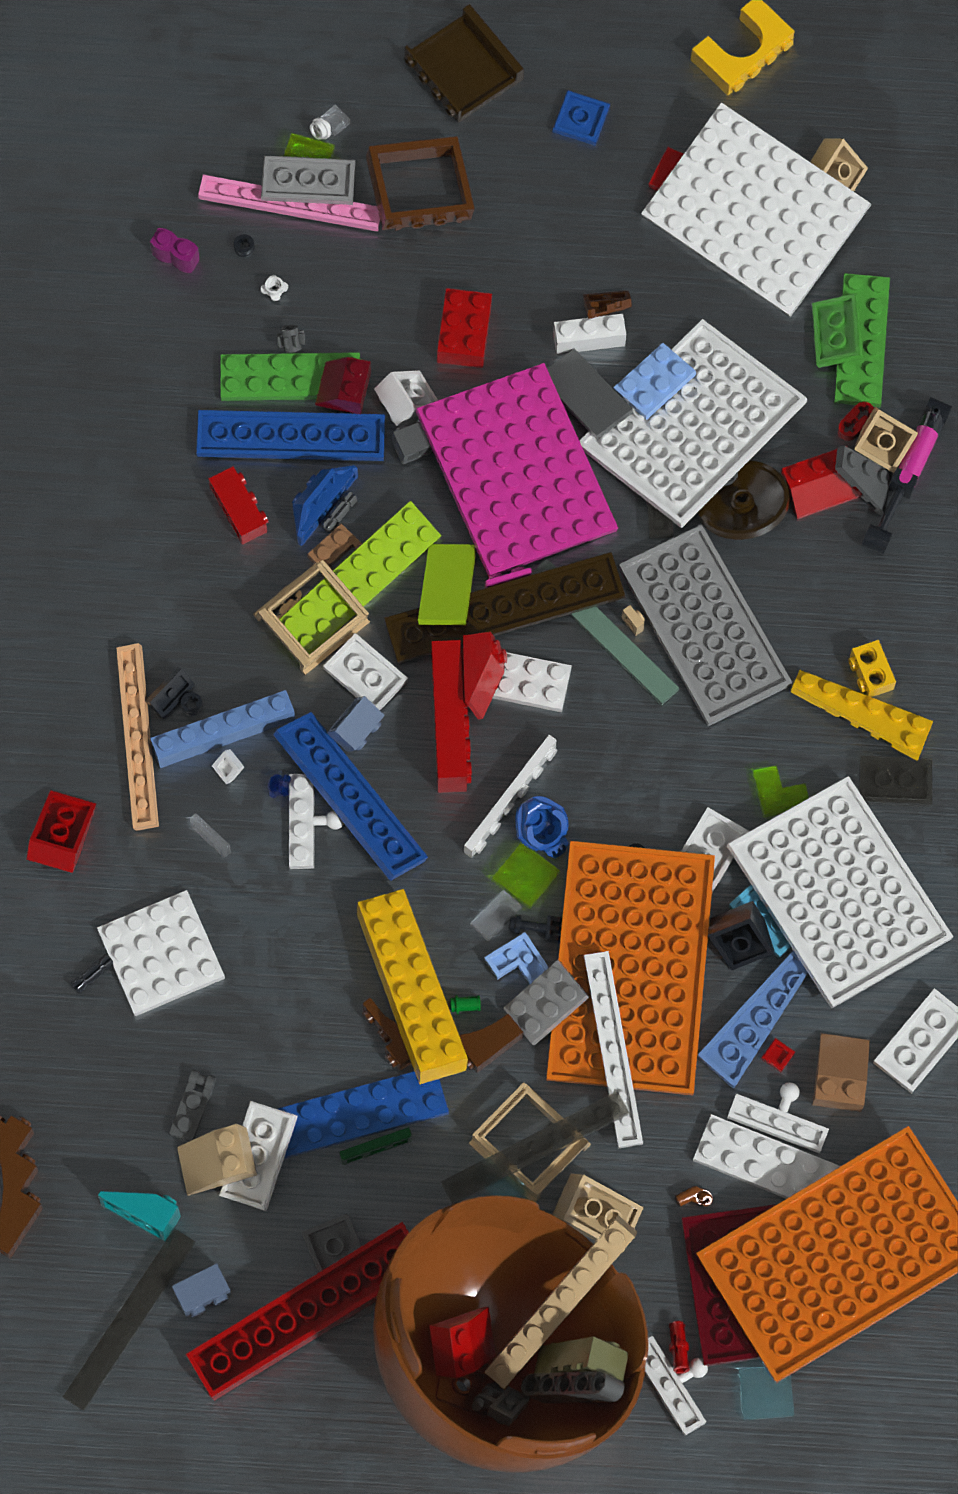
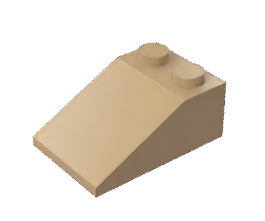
M234 1124L214 1130L177 1147L187 1195L257 1176L248 1131L246 1127Z
M571 1173L552 1215L566 1222L584 1236L596 1241L618 1215L635 1228L644 1207L583 1174Z

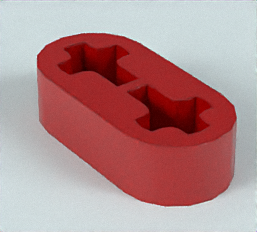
M859 402L841 420L838 426V435L841 439L851 441L861 433L865 422L874 409L872 404ZM865 410H867L868 415L862 416L859 420L858 417L860 411L864 412ZM852 423H854L855 425L853 426L852 432L848 431L846 433L844 431L845 426L848 428L851 426Z

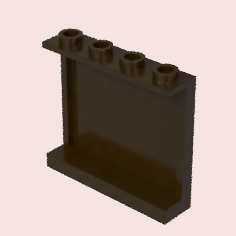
M470 4L463 8L461 17L412 49L408 45L404 47V61L406 65L417 72L420 82L423 85H428L436 101L440 100L448 116L454 117L458 123L524 79V68Z

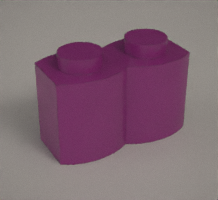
M158 228L150 240L153 256L162 262L172 263L174 267L182 272L192 273L200 260L197 245L188 239L178 238L170 230Z

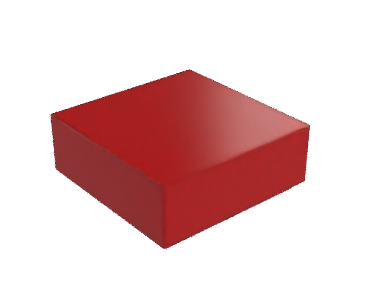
M775 1038L761 1057V1060L781 1073L794 1056L795 1051Z

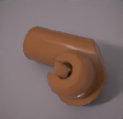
M692 1186L675 1195V1199L680 1207L691 1201L701 1206H709L713 1202L712 1194L697 1186Z

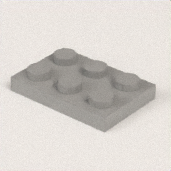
M557 960L503 1009L522 1029L529 1042L535 1046L584 1003L589 996L562 962Z

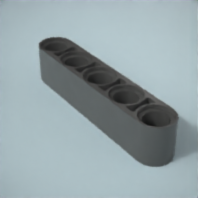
M601 1371L531 1373L523 1379L521 1384L523 1395L544 1404L615 1402L620 1399L624 1391V1384L621 1380Z

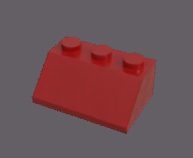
M837 449L781 469L780 474L788 485L790 505L796 519L862 496V493L856 486L851 487L835 470Z

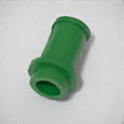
M455 995V997L450 998L451 1012L459 1014V1012L481 1011L480 995L458 997V995Z

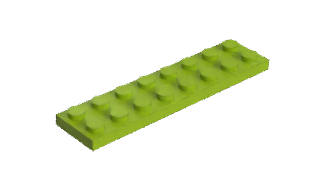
M409 501L342 561L333 572L364 607L425 552L430 545L436 542L441 537V534L412 501ZM324 578L280 617L279 620L310 655L356 613Z

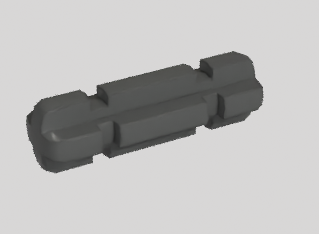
M346 492L342 497V501L340 500L331 510L329 517H326L321 522V527L324 530L332 532L336 527V523L338 524L348 513L349 508L353 507L357 502V497L353 493Z

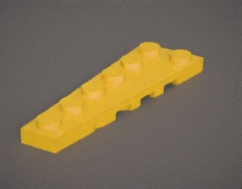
M799 670L791 689V693L824 709L835 717L841 716L851 722L850 725L857 729L859 726L871 732L870 736L877 740L880 738L892 744V748L917 761L933 723L932 720Z

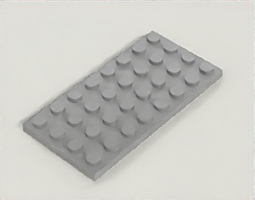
M702 525L619 564V570L707 726L792 686L790 677Z

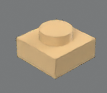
M631 605L622 610V620L633 634L637 636L644 629L645 619L639 610H634Z

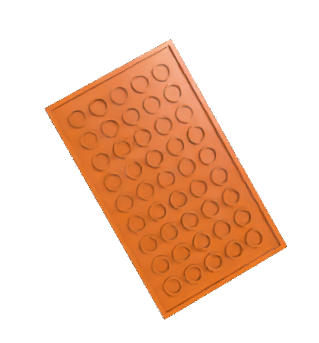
M570 841L558 960L562 962L589 998L551 1031L546 1081L607 1087L584 955L609 951L633 1089L694 1095L715 855Z
M907 1126L697 1252L696 1256L775 1383H778L958 1273V1201L910 1127Z

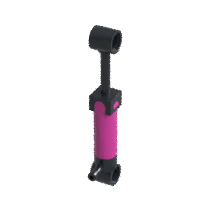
M930 397L915 430L918 432V435L891 479L889 490L894 493L879 525L870 524L861 546L882 555L884 554L892 536V533L887 531L902 496L910 499L934 444L950 414L951 405Z

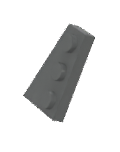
M846 446L838 447L835 470L851 487L856 486L862 493L861 497L865 502L873 504L875 507L874 511L878 516L883 515L887 508L891 471Z

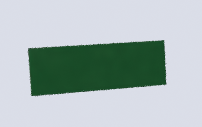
M408 1127L339 1151L341 1163L346 1165L412 1141V1133Z

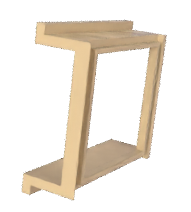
M324 560L320 563L316 562L253 613V616L258 621L263 620L298 660L300 663L299 669L304 675H307L346 643L355 633L357 634L370 623L367 619L369 615L367 610ZM321 573L357 616L309 655L272 611L317 574Z
M523 1082L472 1134V1140L469 1142V1145L528 1200L536 1202L540 1198L541 1192L581 1151L585 1152L591 1143L532 1088ZM524 1096L572 1140L570 1145L534 1182L530 1181L485 1138Z

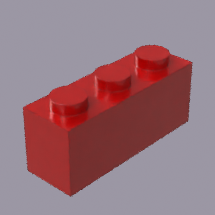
M234 466L208 478L212 493L242 545L267 533L266 524L269 523L268 518L263 510H258L256 506L258 504L257 499L252 491H247L245 487L247 482L241 472L237 473Z

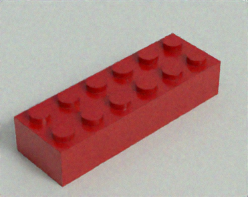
M461 640L432 641L438 793L467 792V784L471 783L472 767L471 762H467L470 761V739H465L469 738V716H464L468 715V705L465 702L464 671H462L464 670L463 648H461Z

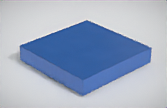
M567 90L553 127V133L596 146L610 109V104Z

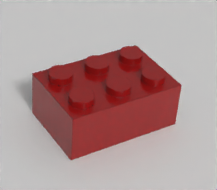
M446 288L437 350V363L483 368L492 306L491 293Z

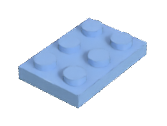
M662 343L614 386L613 389L647 420L696 375V370Z

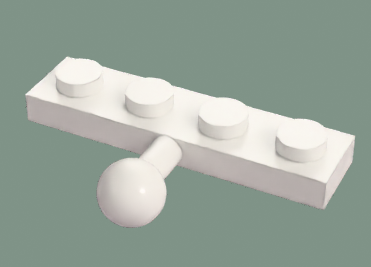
M289 774L290 869L314 868V826L327 825L329 828L337 830L344 825L335 811L329 812L326 816H314L315 786L305 774Z
M787 1082L780 1088L782 1100L778 1109L739 1094L735 1095L727 1117L728 1119L814 1152H821L829 1129L787 1113L791 1102L795 1101L799 1096V1088L796 1084Z
M651 1336L648 1338L649 1348L645 1364V1375L682 1434L686 1436L706 1424V1420L683 1383L692 1377L701 1378L705 1376L708 1366L704 1365L702 1358H694L689 1362L690 1370L687 1373L676 1374L656 1340Z

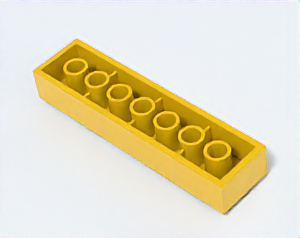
M404 889L359 901L357 903V917L419 1085L466 1071L468 1060Z

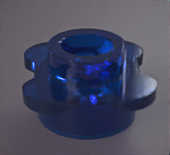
M288 774L272 776L268 781L269 796L273 799L277 796L286 797L290 792L289 783L291 776Z

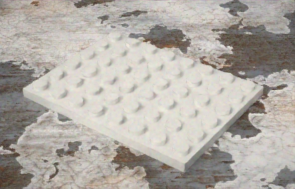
M721 102L641 214L647 220L791 317L870 208L871 203Z
M703 319L672 349L673 352L696 370V375L647 420L632 408L633 413L598 440L590 432L580 440L581 446L587 455L681 528L807 403V397Z
M849 776L727 845L729 851L831 1009L953 938L952 933Z

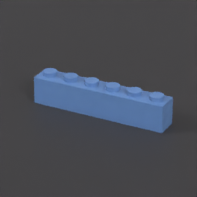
M284 690L150 738L159 767L163 768L295 720V712L288 693Z

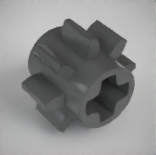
M297 325L283 326L281 333H277L278 347H284V351L287 353L301 350V344H305L304 330L298 331Z

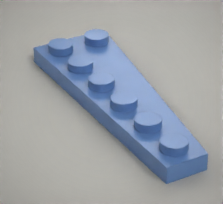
M794 950L697 1055V1058L733 1089L808 974Z

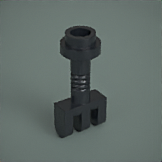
M516 914L510 917L509 930L513 931L514 934H519L520 929L545 933L544 941L560 943L561 936L553 935V933H561L562 927L554 926V924H562V917L548 915L546 923L521 920V915Z

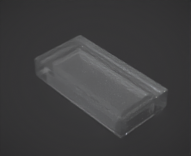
M195 813L190 818L191 828L222 857L226 858L231 853L230 844L200 816Z
M503 890L471 923V927L489 942L522 906Z

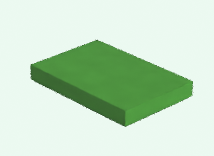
M854 293L812 303L815 355L818 368L862 359L858 295Z

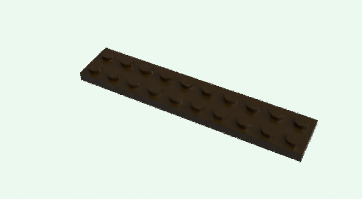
M612 552L471 592L466 625H419L418 615L420 608L385 617L384 619L397 663L400 664L431 655L432 641L461 640L462 646L464 635L491 632L493 636H497L624 599L625 593Z

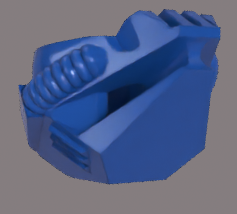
M534 796L522 803L517 808L515 815L516 835L520 842L531 850L544 851L548 856L555 859L565 853L568 846L565 835L568 831L569 820L564 807L543 796Z

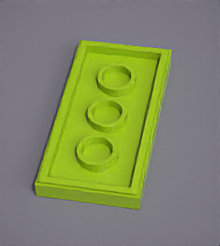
M432 544L428 547L418 615L419 625H466L476 556L474 544Z

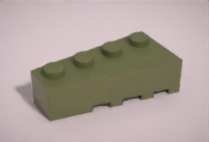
M596 1337L551 1343L540 1346L534 1373L601 1371L623 1382L629 1352L620 1349L617 1343L604 1342Z

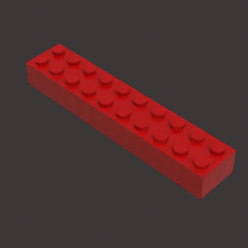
M403 1221L188 1352L186 1356L214 1401L376 1302L379 1287L388 1264L404 1238L409 1234Z

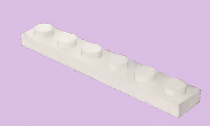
M550 735L547 736L464 845V853L472 858L475 853H481L487 844L486 838L498 831L501 826L499 821L504 815L508 817L515 807V804H513L518 797L522 798L529 789L528 783L532 778L536 780L543 771L541 766L546 760L551 761L557 753V740Z

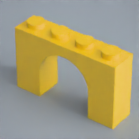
M751 0L741 8L739 18L758 38L761 47L757 52L747 57H734L726 53L709 36L692 49L691 61L727 96L733 91H739L746 80L756 77L764 65L773 63L781 51H787L794 43L795 31L763 0Z

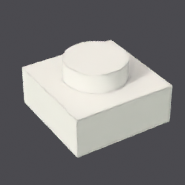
M231 749L225 750L212 765L225 784L231 783L244 768Z

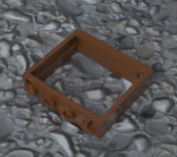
M457 136L369 146L366 161L382 230L395 229L397 231L406 227L421 228L424 225L431 224L441 226L448 222L462 223V221L471 220L475 208ZM445 156L452 157L463 204L391 213L380 164Z

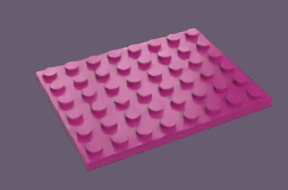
M545 363L416 409L417 416L488 577L498 573L502 574L618 530L616 521Z

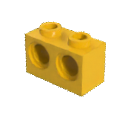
M879 640L852 648L848 662L851 670L857 673L859 678L857 679V684L861 693L864 692L865 695L874 697L894 690L896 680ZM868 656L872 662L865 663L860 657ZM876 677L881 683L873 684L869 678Z

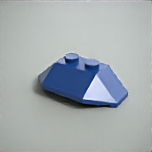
M356 466L323 469L317 475L311 476L303 493L299 492L294 497L292 504L298 545L303 546L358 478V468Z

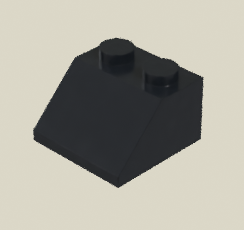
M753 901L710 918L708 936L731 970L774 954V947L765 919Z

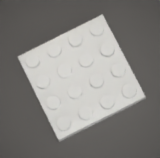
M187 890L97 927L106 951L113 960V967L134 1016L225 979Z

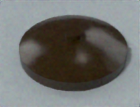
M749 460L738 471L736 480L730 485H724L697 512L701 523L710 532L720 537L734 540L755 538L774 529L785 517L790 502L788 485L784 477L773 467L762 462Z

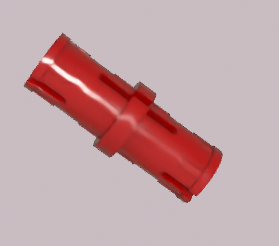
M674 1321L669 1324L671 1337L669 1351L673 1356V1371L677 1374H683L690 1370L687 1354L689 1343L686 1342L685 1323Z

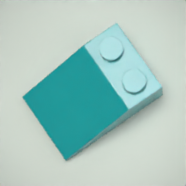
M100 1191L98 1194L101 1206L164 1242L167 1241L181 1217L179 1207L176 1205L177 1201L167 1195L161 1197L157 1194Z

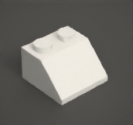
M420 370L390 372L374 388L380 402L385 406L396 426L415 424L419 420L416 409L438 401Z

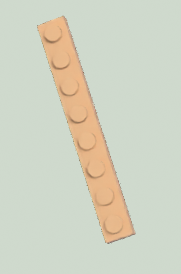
M139 643L117 647L133 829L136 831L159 827L148 704L145 701L147 693L142 645Z

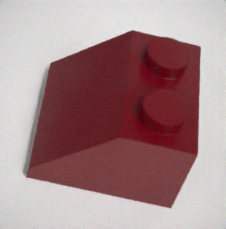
M345 357L325 362L315 406L361 415L371 375V361Z

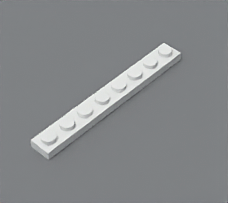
M609 951L584 955L618 1149L643 1145Z

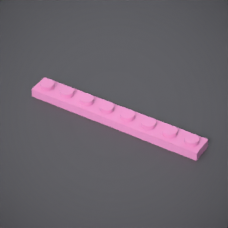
M203 175L198 194L201 200L377 232L379 229L380 217L377 206L353 202V205L261 201L262 185Z

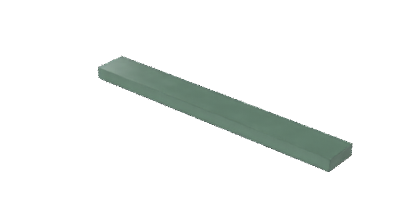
M546 559L532 571L531 575L557 567ZM597 607L569 614L661 706L679 691V687Z

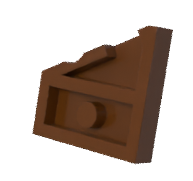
M629 290L583 294V304L588 319L632 307Z

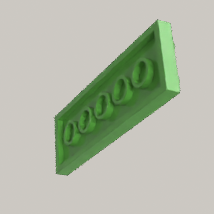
M844 273L842 296L856 293L859 299L863 358L837 364L834 403L857 405L859 402H868L873 407H881L890 277Z
M360 353L222 354L221 401L316 400L325 362L345 357L360 359Z

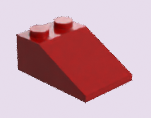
M491 632L463 636L465 702L478 720L483 719L504 674V663H507L506 650L502 649L499 640H496Z
M50 790L29 840L26 860L73 873L86 839L96 803Z
M485 1306L429 1326L436 1375L458 1378L477 1371L496 1356L489 1307Z

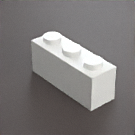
M623 314L554 322L553 335L556 354L569 353L573 349L577 352L625 346L626 329Z

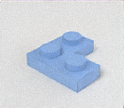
M526 932L484 957L485 962L497 980L518 967L530 985L549 968Z

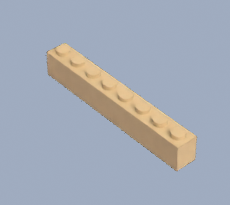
M618 1215L489 1364L485 1373L504 1389L635 1238L637 1231Z

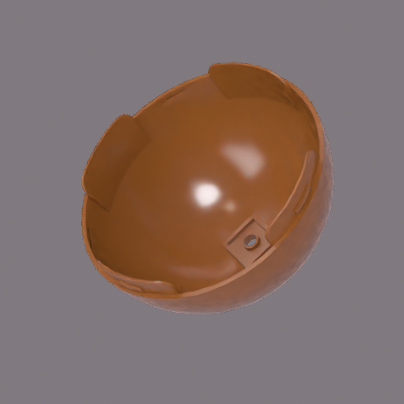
M484 1196L452 1204L427 1216L410 1231L394 1253L381 1281L376 1299L373 1331L377 1364L387 1392L396 1408L408 1424L432 1446L456 1460L485 1470L521 1473L539 1471L563 1465L587 1454L614 1434L629 1417L638 1400L645 1375L649 1344L644 1311L630 1278L623 1272L618 1273L612 1264L541 1346L588 1337H596L604 1342L609 1341L619 1344L620 1349L629 1352L623 1377L624 1391L619 1400L615 1402L544 1404L530 1398L528 1406L510 1426L497 1423L488 1416V1409L485 1408L476 1412L471 1407L474 1397L482 1392L484 1386L495 1382L485 1373L495 1357L477 1371L458 1378L436 1375L430 1325L485 1306L489 1307L495 1354L497 1356L593 1245L582 1233L566 1222L540 1210L539 1205L534 1201L512 1196ZM539 1349L504 1390L510 1386L521 1392L523 1379L535 1371ZM457 1382H462L467 1391L460 1390Z

